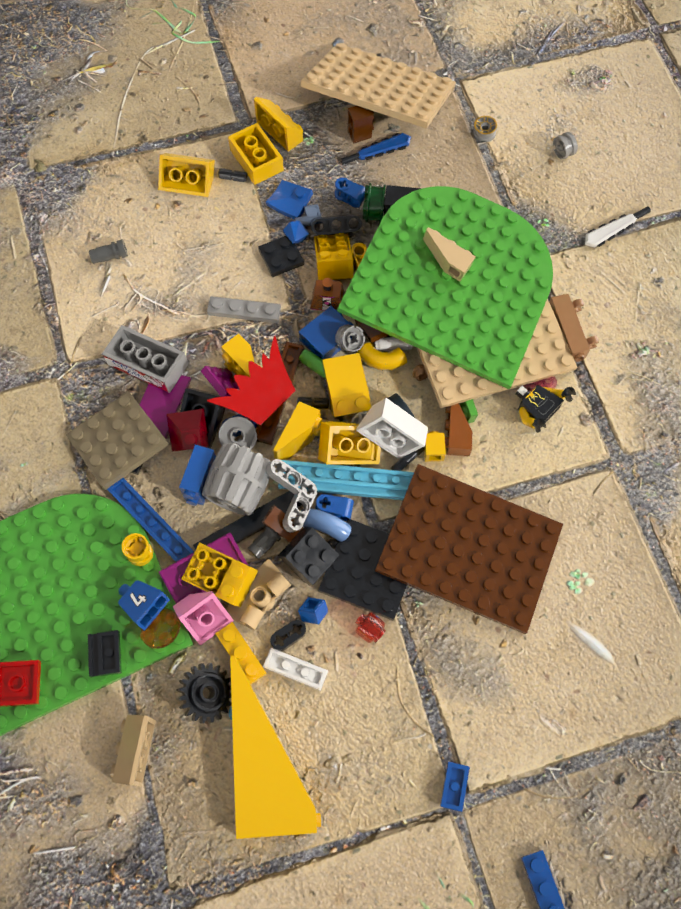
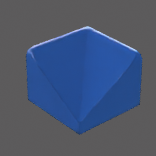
M291 221L283 229L284 234L293 244L303 242L309 235V232L300 221Z
M308 597L298 612L303 622L319 625L328 613V608L325 600Z

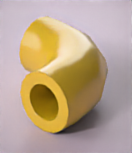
M369 342L356 352L360 353L361 360L365 364L378 370H393L407 363V357L399 347L389 352H382Z

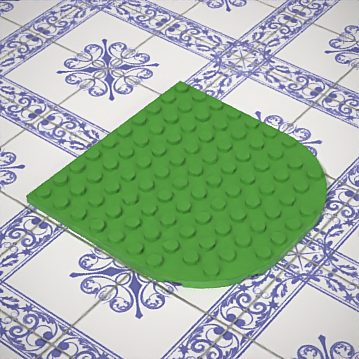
M448 186L422 188L403 196L386 212L337 311L510 389L552 287V260L549 250L537 230L514 211L467 190ZM428 227L438 231L445 238L454 241L458 246L476 256L471 267L460 282L443 271L424 242L423 237Z
M91 494L63 495L44 501L0 521V662L41 661L39 704L0 707V736L194 645L187 628L180 621L173 608L176 603L159 574L162 568L154 550L153 558L144 566L131 564L122 552V542L130 534H141L145 536L150 545L151 542L140 523L123 506L115 501ZM139 580L161 590L170 599L145 631L118 604L122 597L119 594V588L123 584L131 587L135 581ZM114 630L120 631L122 673L89 677L87 634Z

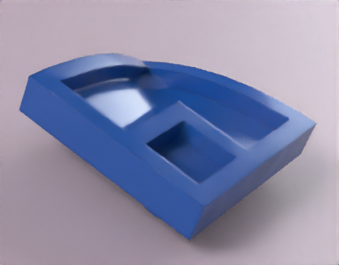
M282 180L275 192L266 200V205L280 214L295 220V218L302 216L304 206H307L313 191L312 189Z

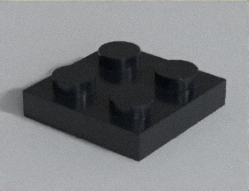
M287 236L258 246V251L272 277L304 265V260L295 243L293 244Z

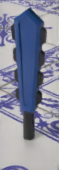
M396 133L391 138L386 137L381 142L371 143V146L361 147V150L357 153L341 158V163L344 165L356 160H370L374 156L380 157L384 153L390 154L395 150L406 149L410 144L411 136L404 133Z

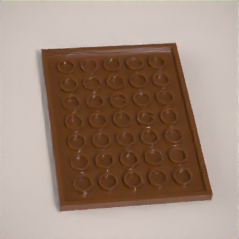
M417 464L375 572L513 630L527 634L563 523Z

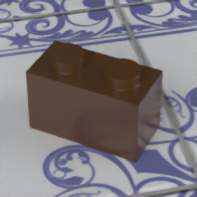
M357 105L348 108L347 132L353 144L372 138V131L374 130V112Z

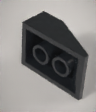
M185 388L180 412L204 409L209 447L206 448L211 449L224 416L225 407L210 403L207 400L221 396L195 388Z

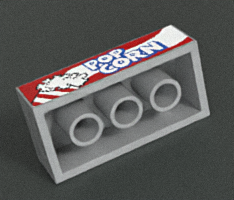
M121 325L102 353L109 366L168 393L172 391L189 364L184 352Z

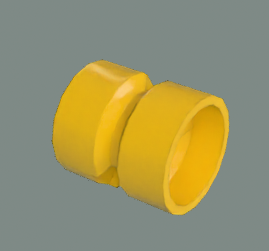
M134 533L128 535L123 540L122 552L131 564L144 566L153 558V548L145 536Z

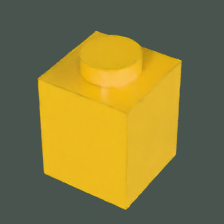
M438 431L427 433L424 446L425 462L444 461L446 455L444 433H439Z

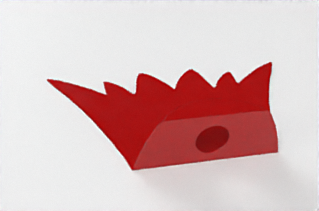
M274 336L271 344L270 358L268 359L265 354H262L263 367L253 361H249L250 377L234 375L239 390L226 388V391L231 396L216 397L207 401L233 410L259 425L274 413L296 391L283 364L276 336Z

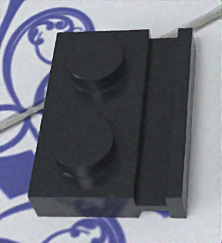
M114 630L87 634L89 677L121 674L120 631Z

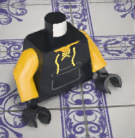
M537 385L530 392L524 386H521L517 390L516 395L522 399L518 407L522 423L534 428L537 433L541 432L540 428H546V422L560 409L564 402L563 399L565 398L568 402L573 400L571 395H576L575 389L567 387L561 390Z

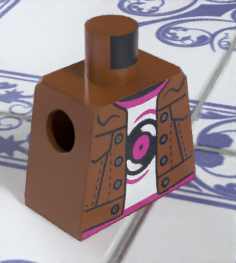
M331 278L316 280L312 292L310 310L325 311L330 306L338 310L345 295L342 283L333 281Z

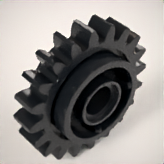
M204 663L198 665V668L196 666L191 667L192 673H184L187 680H179L183 687L178 688L176 691L182 693V696L176 699L184 702L179 708H187L185 716L193 714L192 721L199 719L201 724L205 723L206 720L209 723H213L214 717L217 720H221V713H229L226 706H232V702L229 701V698H232L230 693L231 685L228 684L231 681V677L225 678L227 670L219 672L220 665L213 668V664L208 663L205 668ZM205 687L210 692L207 699L203 696V689Z

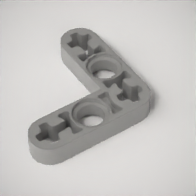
M275 459L267 464L266 472L270 478L294 493V497L283 519L284 529L287 532L293 533L302 528L317 495V487L311 480L280 459ZM289 475L295 478L294 485L289 482ZM297 502L303 504V511L298 510Z

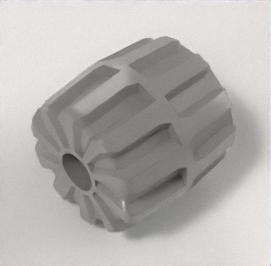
M225 443L211 465L202 495L210 502L226 510L241 515H251L267 487L270 477L266 472V466L271 461L263 458L261 453L251 452V449L246 446L240 447L235 443Z

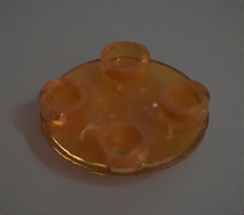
M162 609L145 631L141 629V640L147 646L154 649L168 646L176 639L180 631V619L172 610Z

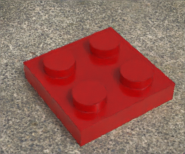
M40 660L0 662V707L39 704Z

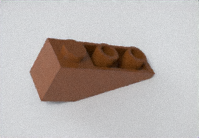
M459 403L445 407V413H449L448 419H445V430L448 431V437H445L447 455L470 456L473 432Z

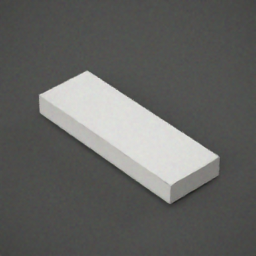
M270 648L263 665L264 669L321 691L328 674L326 669Z

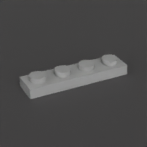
M210 296L207 314L209 316L279 323L281 304Z

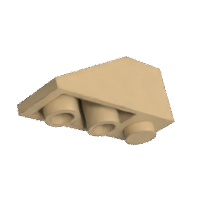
M428 227L423 237L424 242L443 271L460 282L471 267L476 256L458 246L454 241L445 238L438 231Z

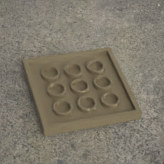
M129 391L66 434L105 490L169 445Z

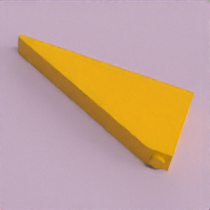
M230 656L236 839L317 833V827H321V813H316V807L238 659L235 656Z

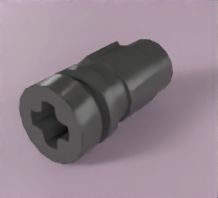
M121 239L117 243L111 242L110 245L89 250V255L92 263L95 264L114 258L128 257V252L124 240Z
M267 526L265 527L266 530L248 547V550L258 559L276 541L279 542L281 540V536Z

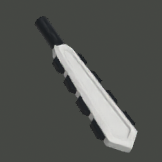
M647 206L634 214H623L619 216V219L609 221V224H602L598 229L588 231V234L585 236V245L594 248L604 245L606 240L610 241L615 238L616 234H622L624 229L633 227L637 219L650 213V207Z

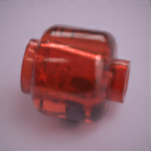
M373 612L367 615L362 613L355 622L358 625L355 629L356 634L367 643L373 641L376 643L386 632L384 621Z

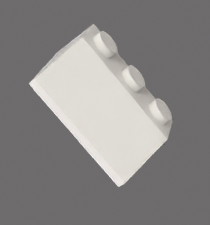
M385 398L371 407L356 431L399 459L425 446L428 427Z

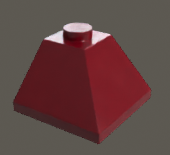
M204 409L166 414L172 452L194 449L195 445L209 447Z

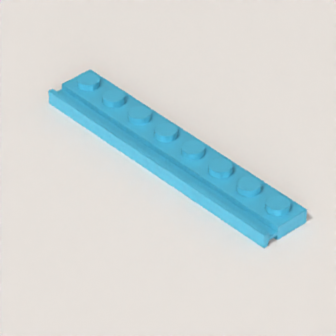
M282 460L311 480L316 485L317 492L403 500L414 472ZM289 475L288 480L294 485L295 478ZM278 484V489H286L281 484Z

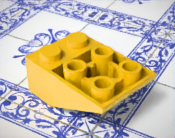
M336 233L335 235L314 236L318 280L331 278L332 280L353 278V257L348 234Z
M238 333L221 346L222 358L225 361L224 366L231 372L233 371L235 375L250 377L248 363L249 361L255 362L250 344Z
M199 542L181 580L206 592L212 591L216 597L241 607L258 570Z

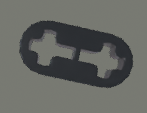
M294 620L276 631L270 639L272 648L284 651L301 640L306 634L305 624L300 620ZM293 626L302 627L300 629L301 634L294 633L291 636L289 635L294 630ZM279 636L282 639L287 636L288 638L283 641L284 645L280 646L279 644L275 645L277 642L276 637Z

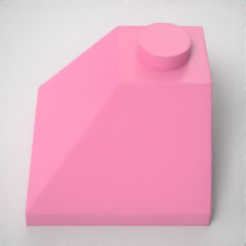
M212 591L189 594L173 606L178 618L199 645H202L213 637L215 633L234 621Z

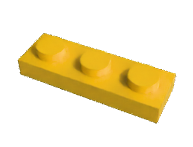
M233 622L215 633L228 654L238 659L251 685L267 674Z

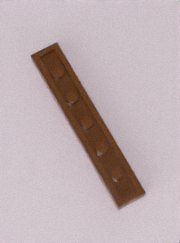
M286 341L281 358L293 383L304 345ZM286 401L261 425L258 424L256 429L257 442L268 445L273 444Z

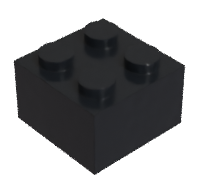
M305 526L278 555L304 583L314 585L339 556L313 527Z

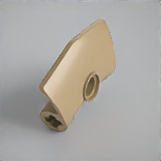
M270 559L257 568V575L242 606L238 607L229 603L226 611L234 621L252 630L257 628L265 612L272 609L275 599L291 586L290 582Z

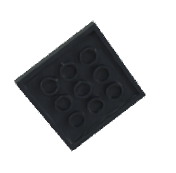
M347 519L346 523L351 526V533L346 540L338 541L335 551L339 556L326 570L318 592L394 621L407 585L375 572L389 534Z

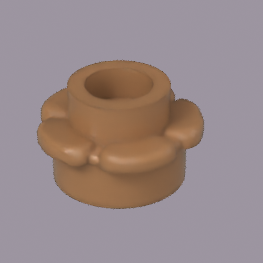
M419 364L413 369V377L417 381H422L428 377L423 364Z

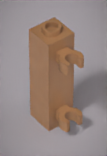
M569 294L551 297L549 303L574 361L584 360L590 349L597 347L596 343H599L597 336H591L586 339L576 312L582 310L581 306H584L583 300L576 299L571 302Z

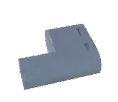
M318 204L304 206L305 216L295 218V221H300L304 227L310 226L314 218L321 217Z

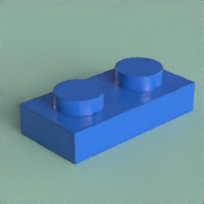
M453 762L447 763L440 807L459 812L463 811L470 766Z

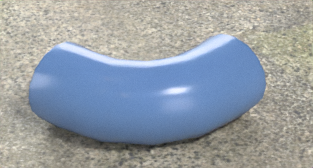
M311 508L302 526L313 527L315 530L326 533L340 542L346 540L351 533V526L345 521L327 512Z

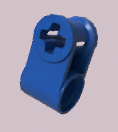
M344 177L336 180L335 198L354 208H359L365 199V187Z
M322 494L316 500L315 509L347 521V519L351 520L354 500L347 497ZM323 503L327 504L326 508L322 507Z

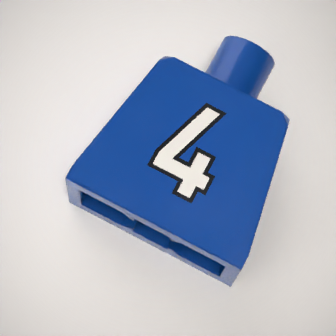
M139 580L135 581L131 587L123 584L119 588V594L122 597L118 604L144 631L170 601L161 590Z

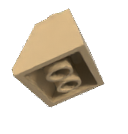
M127 715L126 720L122 721L121 733L123 735L121 742L117 743L116 755L118 757L116 764L112 766L110 774L113 778L112 782L142 787L156 720L149 716Z

